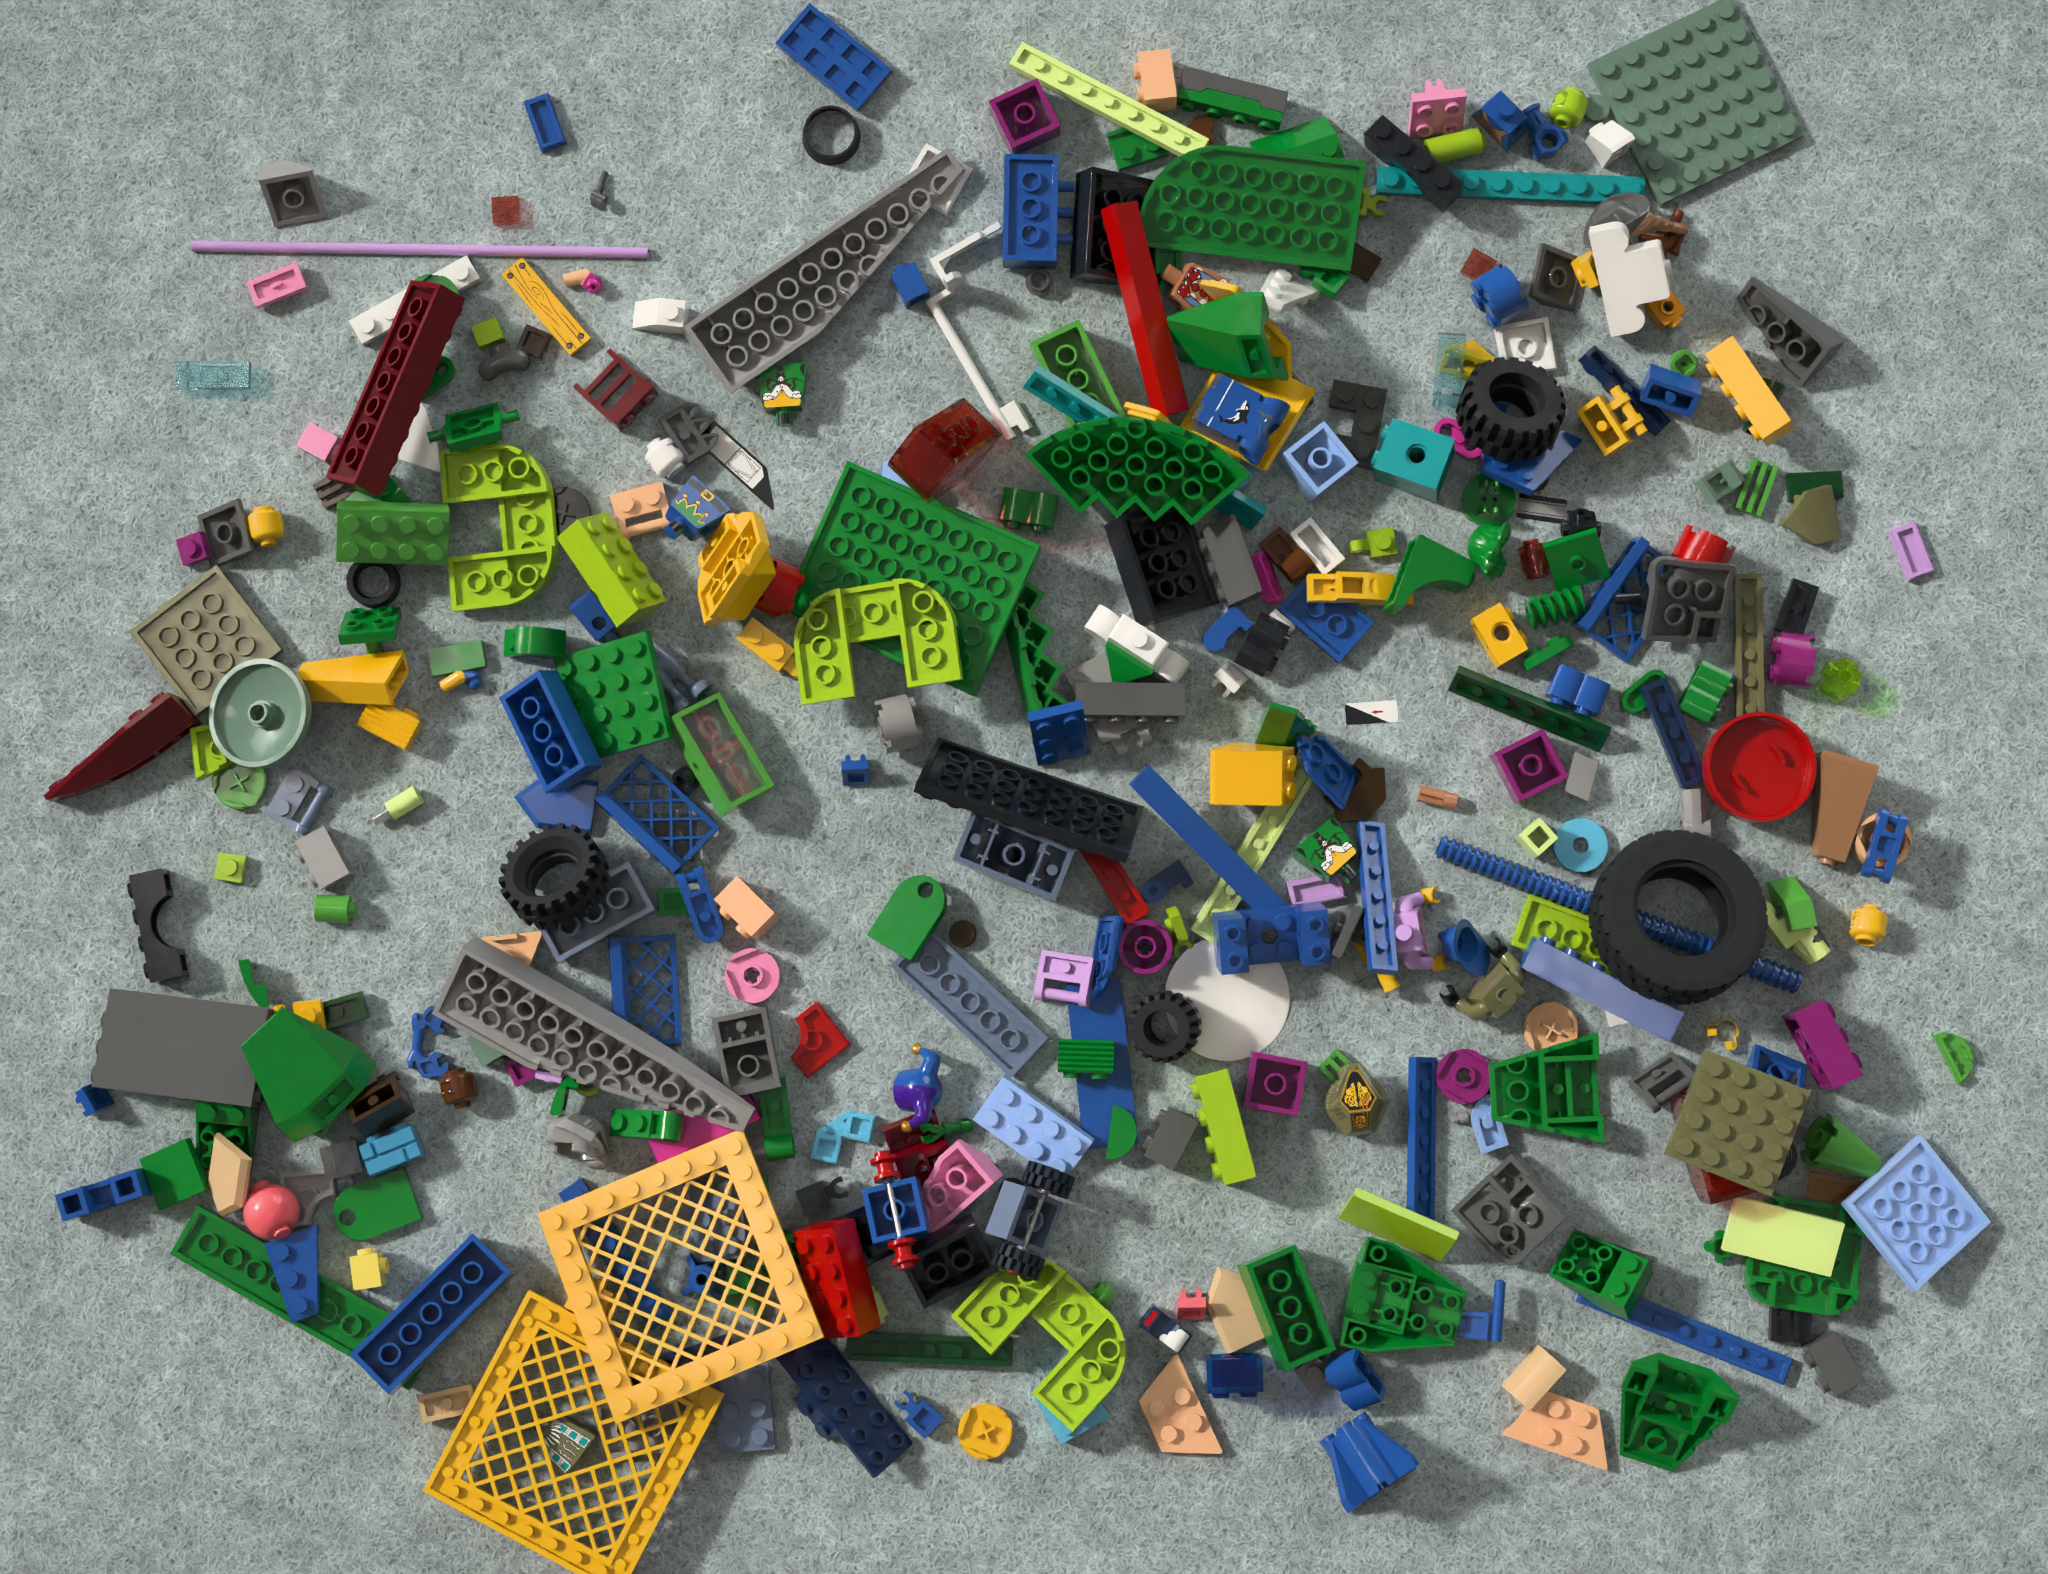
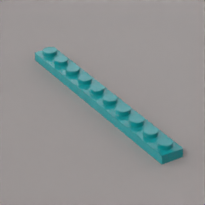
M1377 166L1375 195L1424 197L1416 183L1399 167ZM1448 169L1462 181V195L1459 197L1461 199L1600 204L1616 194L1634 192L1645 195V177Z
M1040 365L1036 366L1023 385L1024 389L1078 423L1099 418L1121 417ZM1234 489L1214 506V508L1227 516L1235 514L1237 522L1249 530L1255 527L1264 517L1267 510L1266 507L1237 489Z

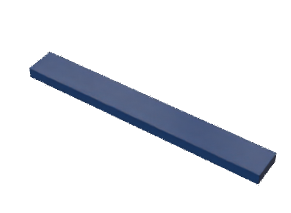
M1147 765L1129 783L1160 817L1252 909L1287 905L1150 765Z
M1577 1294L1575 1302L1782 1385L1785 1383L1793 1361L1792 1358L1640 1298L1629 1321L1601 1309Z

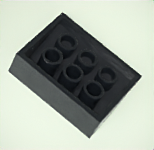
M1090 167L1076 173L1070 279L1094 284L1119 285L1101 210L1114 203L1122 204L1137 201L1141 213L1144 198L1154 180L1097 167ZM1149 247L1151 259H1152V248H1153V247Z
M1174 506L1155 522L1145 511L1119 516L1104 526L1135 621L1145 627L1161 623L1220 603L1213 580L1207 569L1204 554L1201 552L1198 544V536L1194 524L1191 526Z

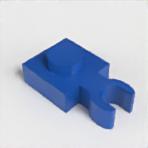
M904 1390L903 1393L909 1398V1402L903 1405L896 1399L895 1405L909 1413L905 1421L925 1439L944 1417L924 1398L917 1404L913 1399V1395L909 1391Z

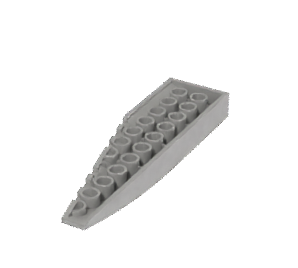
M946 148L683 326L682 333L721 384L732 394L817 336L960 175L963 168L950 149ZM916 194H921V195L924 196V198L921 199V198H919V197H917V196H915V195H916Z
M474 936L462 947L432 1012L438 1018L527 1068L534 1070L540 1068L550 1071L551 1075L562 1077V1075L571 1077L580 1084L587 1085L590 1083L600 1086L601 1090L640 1102H653L657 1104V1107L683 1111L684 1115L693 1118L695 1116L708 1119L710 1123L740 1132L745 1130L755 1110V1107L663 1043L614 1013L477 936Z

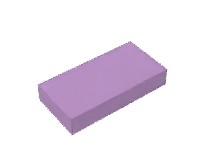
M1915 521L1888 531L1907 581L1935 571Z
M1338 874L1328 883L1318 876L1286 882L1290 904L1324 903L1346 898L1342 878Z

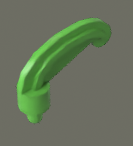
M732 1294L727 1298L726 1304L733 1306L735 1302L741 1303L744 1295ZM749 1296L745 1305L753 1307L754 1316H756L762 1301Z

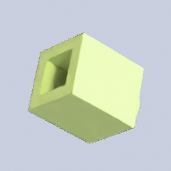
M1538 818L1517 835L1515 839L1532 858H1535L1554 843L1558 837L1541 818Z

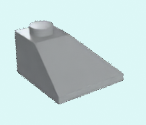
M289 160L260 165L259 183L274 227L327 218V211L312 167Z

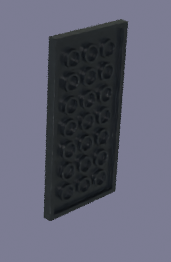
M939 737L914 788V792L920 794L925 799H936L947 803L952 808H963L979 817H989L1000 821L1003 825L1025 829L1032 835H1043L1052 838L1059 844H1069L1078 847L1083 852L1096 853L1105 856L1110 861L1123 863L1127 862L1144 806Z

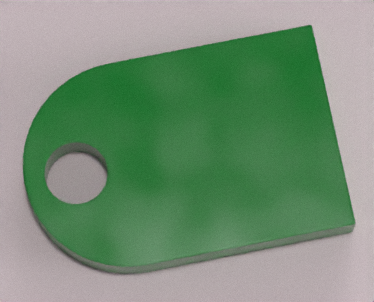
M924 875L912 876L904 880L897 887L867 935L914 963L945 915L947 909L945 890L936 880ZM925 886H933L931 896L927 898L921 897V890Z
M405 1167L347 1188L338 1196L333 1207V1220L337 1229L344 1236L353 1240H367L424 1219ZM346 1209H350L355 1213L356 1219L352 1225L344 1224L341 1219V1215Z

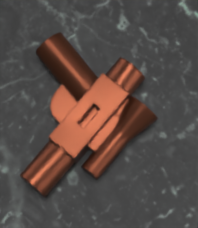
M1675 209L1670 221L1681 223L1685 213L1682 210ZM1657 230L1655 233L1645 232L1640 234L1639 241L1646 242L1659 239L1662 243L1664 257L1666 258L1668 252L1674 256H1679L1681 244L1686 234L1679 235L1673 232Z

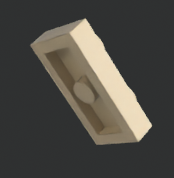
M469 1383L418 1395L417 1399L422 1423L463 1415L475 1392L474 1384Z

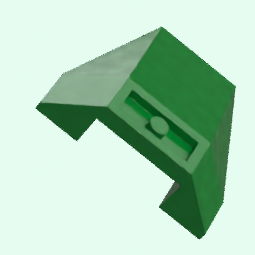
M1237 292L1236 294L1169 315L1166 319L1180 362L1258 381H1287L1289 378L1283 357H1272L1264 326L1270 313L1264 292Z
M283 1007L240 1045L275 1124L294 1143L322 1130L364 1090L377 1066L358 1045Z
M1367 1236L1355 1259L1341 1314L1340 1345L1353 1349L1356 1348L1364 1352L1454 1346L1467 1291L1395 1243Z

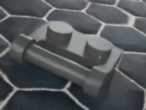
M1672 1051L1627 1082L1631 1090L1648 1106L1650 1111L1656 1114L1661 1110V1106L1689 1088L1694 1072ZM1678 1081L1677 1083H1675L1674 1085H1672L1671 1087H1669L1668 1089H1666L1665 1091H1663L1662 1093H1660L1659 1095H1657L1656 1097H1654L1657 1093H1659L1660 1091H1662V1090L1665 1089L1666 1087L1670 1086V1085L1673 1084L1674 1082Z

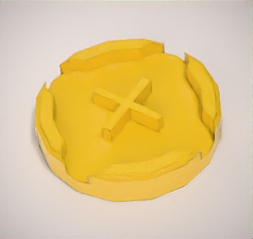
M989 1403L974 1405L960 1419L958 1428L960 1443L964 1450L974 1458L988 1460L1000 1456L1007 1450L1012 1441L1013 1427L1011 1419L1005 1410L997 1405Z

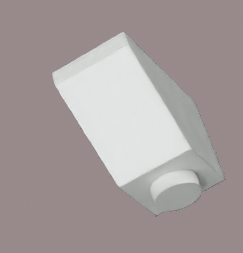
M1611 120L1605 125L1600 122L1588 131L1590 134L1585 143L1602 168L1623 156L1635 140V137L1632 133Z
M665 298L635 302L632 328L683 334V326L688 323V304L685 300Z

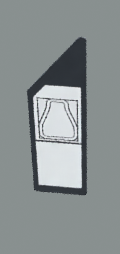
M713 421L701 434L715 433L719 435L717 444L711 449L709 454L773 510L774 503L767 467L716 421Z

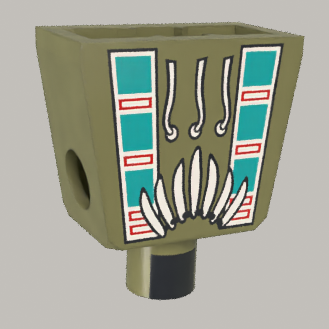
M540 1412L537 1413L539 1420L546 1418ZM568 1415L540 1424L553 1469L559 1476L570 1473L598 1436L596 1430ZM532 1426L531 1428L537 1432L536 1426ZM535 1446L534 1449L545 1460L542 1446Z

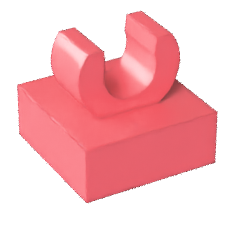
M1182 1289L1177 1302V1320H1205L1206 1297H1202L1201 1290L1196 1289V1297H1187L1186 1290Z

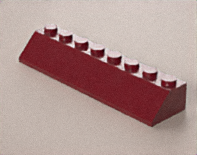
M410 281L325 478L367 495L381 496L387 487L388 477L392 468L398 461L401 447L408 438L413 419L420 410L423 396L430 387V380L435 368L441 361L444 347L451 338L454 324L461 315L462 306L465 301L464 297L442 284Z

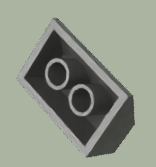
M1235 514L1203 528L1200 532L1201 537L1198 538V544L1201 552H1207L1210 563H1207V569L1211 579L1216 578L1219 588L1216 589V594L1220 604L1225 603L1226 608L1230 609L1234 604L1239 606L1258 599L1262 588Z

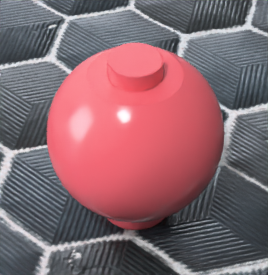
M262 1180L253 1184L249 1189L250 1195L243 1209L246 1226L254 1235L262 1239L282 1240L288 1237L297 1225L300 1217V1205L297 1197L288 1188L278 1184H270L268 1180Z

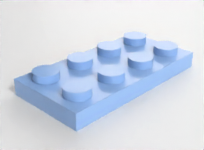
M1006 1074L972 1119L1026 1159L1053 1167L1068 1175L1094 1141L1092 1136Z

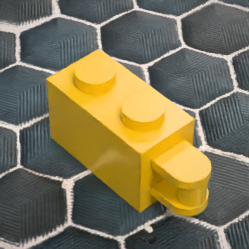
M752 617L736 637L737 641L780 675L785 671L793 678L798 679L794 648Z

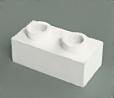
M1311 517L1288 536L1297 547H1300L1309 556L1314 564V569L1319 574H1329L1345 560L1344 556Z

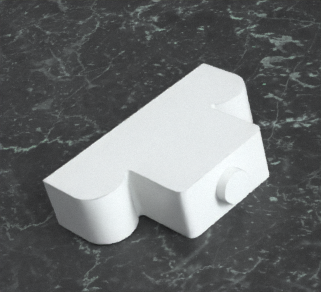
M1609 222L1591 226L1589 238L1610 335L1615 337L1639 331L1645 323L1646 309L1644 303L1667 299L1670 296L1671 286L1668 276L1673 275L1670 259L1665 260L1662 243L1659 239L1628 245L1629 230L1621 222Z
M1098 605L1084 626L1083 631L1105 645L1109 641L1154 669L1153 676L1164 683H1179L1190 666V662L1168 648L1169 643L1125 614L1119 617L1102 605Z

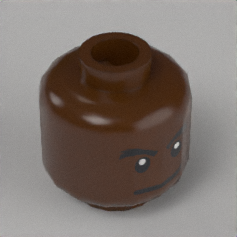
M466 1067L444 1072L445 1077L439 1080L443 1102L446 1105L454 1104L455 1109L471 1106L470 1100L478 1096L474 1073L466 1071Z

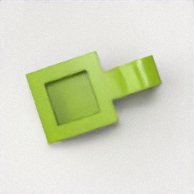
M1393 527L1366 531V539L1352 540L1348 543L1349 554L1368 552L1369 559L1398 554Z
M1176 906L1165 909L1168 918L1164 920L1169 935H1175L1172 951L1175 957L1179 958L1178 950L1181 946L1185 945L1188 949L1194 947L1188 938L1181 914Z

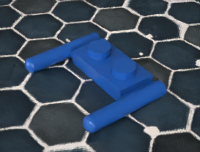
M1499 1279L1494 1283L1492 1312L1462 1311L1456 1337L1502 1342L1506 1287L1504 1280Z

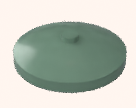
M252 659L237 665L222 678L211 699L209 727L214 743L226 758L245 767L262 769L282 763L297 751L307 735L312 714L309 691L300 675L283 663L271 659Z

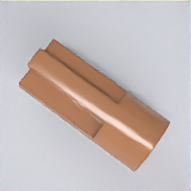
M1422 785L1417 796V801L1451 810H1455L1458 800V794Z

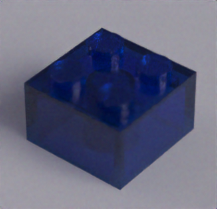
M1258 1352L1203 1354L1204 1388L1207 1394L1212 1395V1398H1229V1393H1239L1240 1397H1257V1392H1264L1262 1357Z

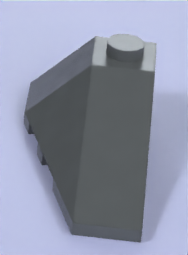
M1751 277L1737 296L1738 302L1752 325L1758 326L1766 338L1763 340L1766 348L1771 347L1779 361L1776 364L1779 369L1800 388L1833 358L1845 342L1824 322L1755 277Z

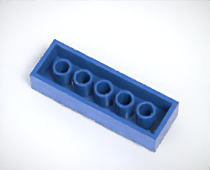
M472 1233L349 1355L388 1395L393 1396L514 1274Z

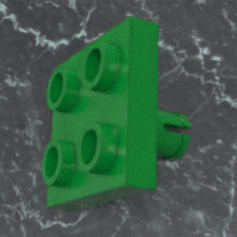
M380 606L377 609L371 610L354 608L347 611L338 634L340 645L365 643L367 654L384 652L382 642L395 641L402 618L400 607Z

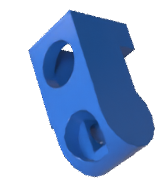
M1234 604L1206 631L1202 640L1204 649L1212 654L1221 652L1227 640L1237 630L1245 634L1253 626V623Z

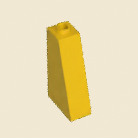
M404 650L305 662L302 663L297 673L307 686L311 702L391 705L410 671Z

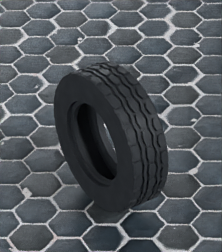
M1675 829L1674 831H1656L1655 834L1650 833L1639 837L1638 841L1634 840L1618 853L1602 872L1592 891L1594 894L1591 895L1589 904V928L1592 931L1590 934L1594 946L1597 947L1598 955L1616 979L1622 981L1621 983L1630 990L1638 992V995L1647 999H1654L1656 1002L1665 1004L1690 1005L1692 1002L1696 1004L1714 998L1730 988L1751 968V965L1755 963L1761 953L1760 949L1763 948L1767 935L1765 931L1768 927V915H1766L1767 906L1765 897L1762 896L1763 891L1759 882L1753 876L1754 873L1748 865L1741 860L1740 856L1716 839L1708 838L1709 836ZM1668 878L1684 881L1701 891L1711 903L1718 923L1717 938L1712 950L1698 956H1680L1669 953L1657 946L1647 936L1639 921L1637 901L1642 886L1657 879Z

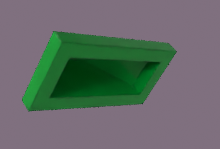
M1107 641L1104 650L1112 682L1131 683L1151 678L1154 669Z

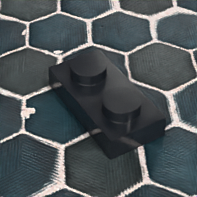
M1795 578L1791 579L1774 630L1803 634L1819 587Z

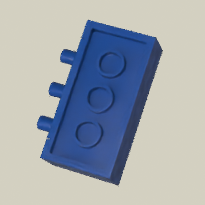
M1004 154L1003 268L1056 269L1057 245H1073V234H1057V218L1073 219L1074 216L1073 208L1058 207V192H1074L1073 181H1058L1059 155Z

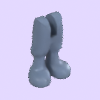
M654 640L653 644L656 658L659 659L658 667L664 694H668L674 704L671 708V716L694 705L676 687L674 680L680 682L696 702L702 701L709 694L713 685L707 679L698 681L688 674L685 662L679 661L672 653Z

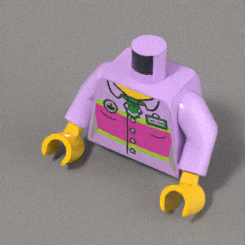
M1438 887L1422 888L1420 892L1408 894L1396 900L1395 909L1393 910L1397 956L1404 960L1405 966L1409 969H1432L1434 972H1439L1451 968V966L1444 964L1443 959L1445 957L1443 954L1431 957L1428 951L1421 905L1440 902V899H1434L1433 892L1438 890Z

